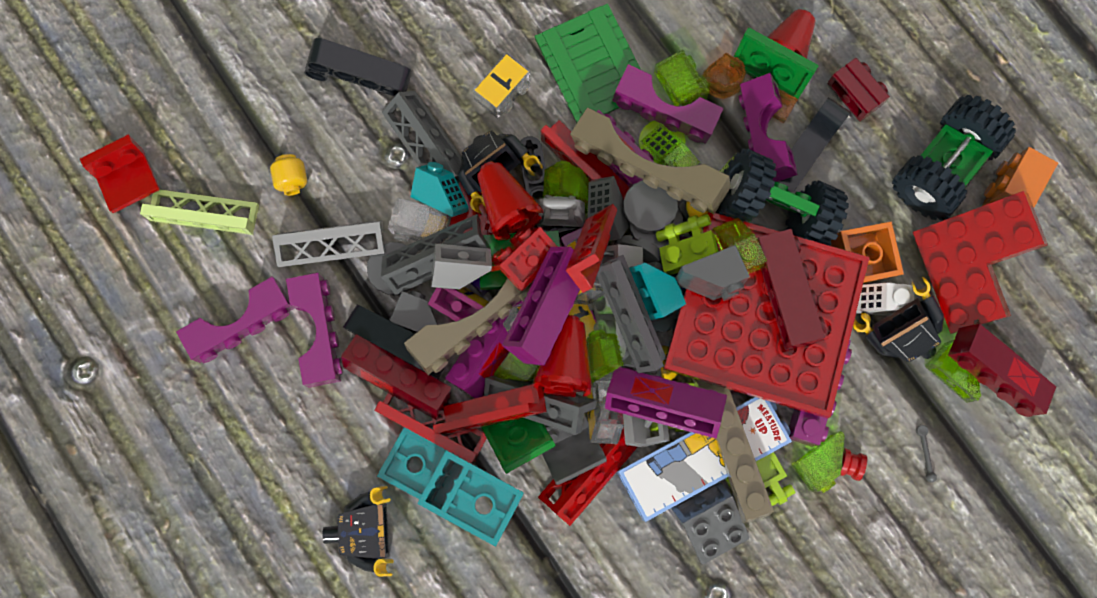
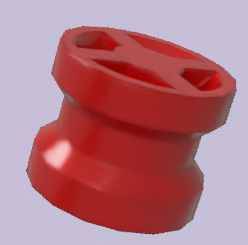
M843 448L842 453L840 452L839 461L836 463V469L837 464H841V468L839 469L838 465L836 474L840 476L849 475L853 480L860 481L866 471L867 455L862 453L856 455L849 449Z

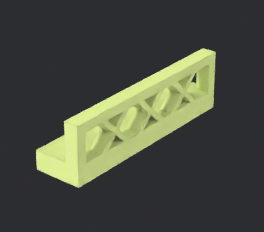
M159 190L153 193L150 205L142 204L140 214L154 222L253 235L259 204ZM160 198H171L175 205L171 208L159 206ZM190 201H196L200 209L192 211L185 210L182 207ZM218 204L222 205L227 212L224 214L209 213L208 210ZM241 208L250 209L249 218L236 217L233 214Z

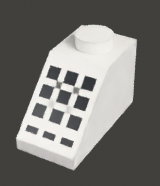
M895 283L863 285L856 313L861 314L864 312L869 315L889 316L914 300L912 286Z

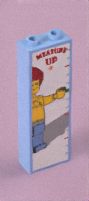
M753 397L736 407L755 461L792 442L789 437L791 431L784 420L780 421L775 412L777 411V406L774 402ZM693 432L681 436L617 471L644 522L728 477L716 439Z

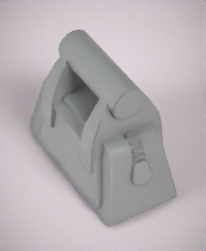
M545 195L544 198L536 200L544 211V214H538V216L541 215L542 219L536 225L584 226L585 203L577 200L576 196L555 197Z

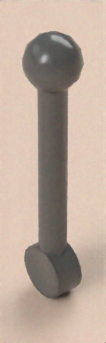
M920 425L916 428V433L921 438L927 468L926 480L933 483L937 480V475L933 472L926 438L928 428L925 425Z

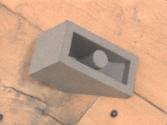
M435 243L431 269L432 287L461 289L492 269L491 249Z

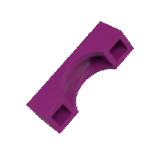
M629 64L612 99L613 102L624 110H633L648 121L659 122L672 132L679 131L687 135L690 140L704 144L711 137L723 111V107L701 97L686 106L667 104L655 93L652 85V75Z
M771 73L741 83L742 94L739 95V101L743 110H746L747 116L743 117L746 130L751 134V139L748 140L750 150L774 161L773 163L776 164L774 169L776 177L773 178V181L778 182L798 175L793 151L786 141L773 140L767 136L769 121L783 107L778 84Z
M319 273L286 279L290 305L296 310L309 313L316 326V337L312 347L298 358L302 385L311 388L341 382L340 374H343V365L341 358H337L335 348L339 347V340L336 331H332L331 322L335 321L332 305L328 306L327 296L331 294L328 280H324Z
M272 276L249 289L248 307L243 316L236 322L226 326H214L208 321L199 318L176 331L191 360L199 363H208L218 356V352L225 348L232 349L241 344V339L244 337L259 334L265 330V325L270 322H278L289 316V311L294 308L290 305L289 298L280 282Z

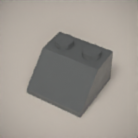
M736 245L682 266L676 276V281L680 287L712 300L722 297L723 301L737 296L739 294L738 291L744 288V284L750 276Z

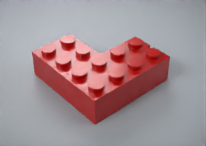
M1025 191L913 232L950 334L957 333L958 329L962 327L987 324L1011 316L992 264L1048 245L1030 197Z

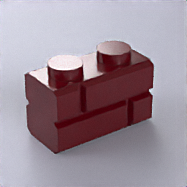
M854 58L846 66L835 72L827 83L859 122L880 108L890 97L887 87L882 82H877L871 75L870 67L865 62H860L857 58Z

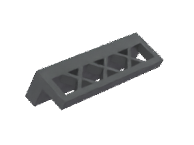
M416 91L398 92L382 111V114L419 167L429 163L423 158V147L427 148L430 152V162L443 165V169L452 172L456 180H459L458 173L463 162L461 155ZM397 106L401 110V121H398L392 113ZM409 127H412L416 132V142H413L409 137Z
M476 214L382 256L381 278L395 295L431 280L435 243L439 244L444 239L446 240L441 244L491 249L481 233V220ZM472 227V230L464 233L465 230ZM399 260L396 264L391 265V263Z
M624 255L617 256L600 265L597 277L637 372L657 371L664 366L662 361L666 359L665 353Z
M507 372L486 377L484 396L531 385L534 381L530 379H515L517 378L516 376L510 375ZM544 393L547 412L523 418L577 435L582 432L584 413L596 409L597 400L576 394V397H560Z

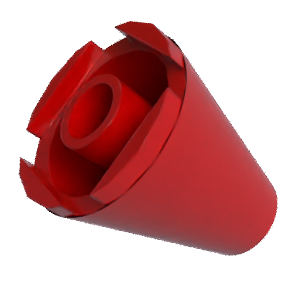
M795 10L767 37L807 59L816 23L815 18L807 10Z
M491 161L481 166L477 177L495 239L508 240L511 239L509 234L533 228L542 219L541 215L538 216L539 213L544 214L542 207L501 163Z
M574 315L567 316L545 365H539L533 382L535 389L538 390L540 385L544 387L543 393L560 397H576V392L583 391V397L591 394L592 383L585 324L580 321L579 317Z

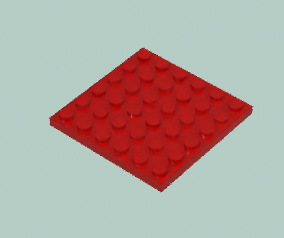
M708 212L711 225L703 227V233L711 230L715 234L718 252L736 245L750 277L745 282L744 288L738 291L739 294L725 301H723L722 297L712 300L685 289L684 300L686 305L680 308L663 370L817 416L831 418L870 257L797 237L801 246L799 255L802 263L807 265L809 271V279L807 281L810 290H814L817 296L818 304L816 309L818 316L822 317L825 322L826 333H824L825 338L818 343L785 351L753 246L758 237L780 231Z

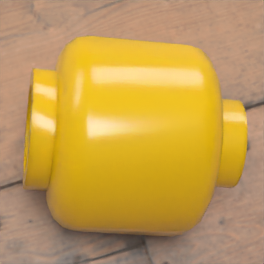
M292 154L276 157L275 162L270 166L274 188L288 196L300 193V189L304 188L308 182L304 162Z

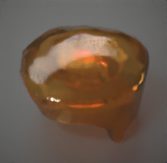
M725 53L704 70L702 74L703 85L708 93L716 98H730L740 91V84L745 81V66L739 58Z

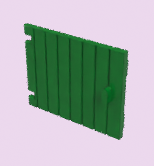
M608 3L534 36L576 124L587 108L596 112L600 110L604 115L619 109L620 107L612 99L627 65L629 64L641 70Z

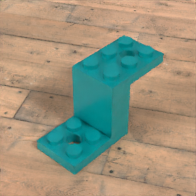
M405 427L377 477L419 499L418 505L495 547L524 495V492ZM417 456L421 458L423 467L419 472L413 473L408 468V462L412 457ZM482 496L490 498L493 503L492 510L488 514H481L476 509V501Z

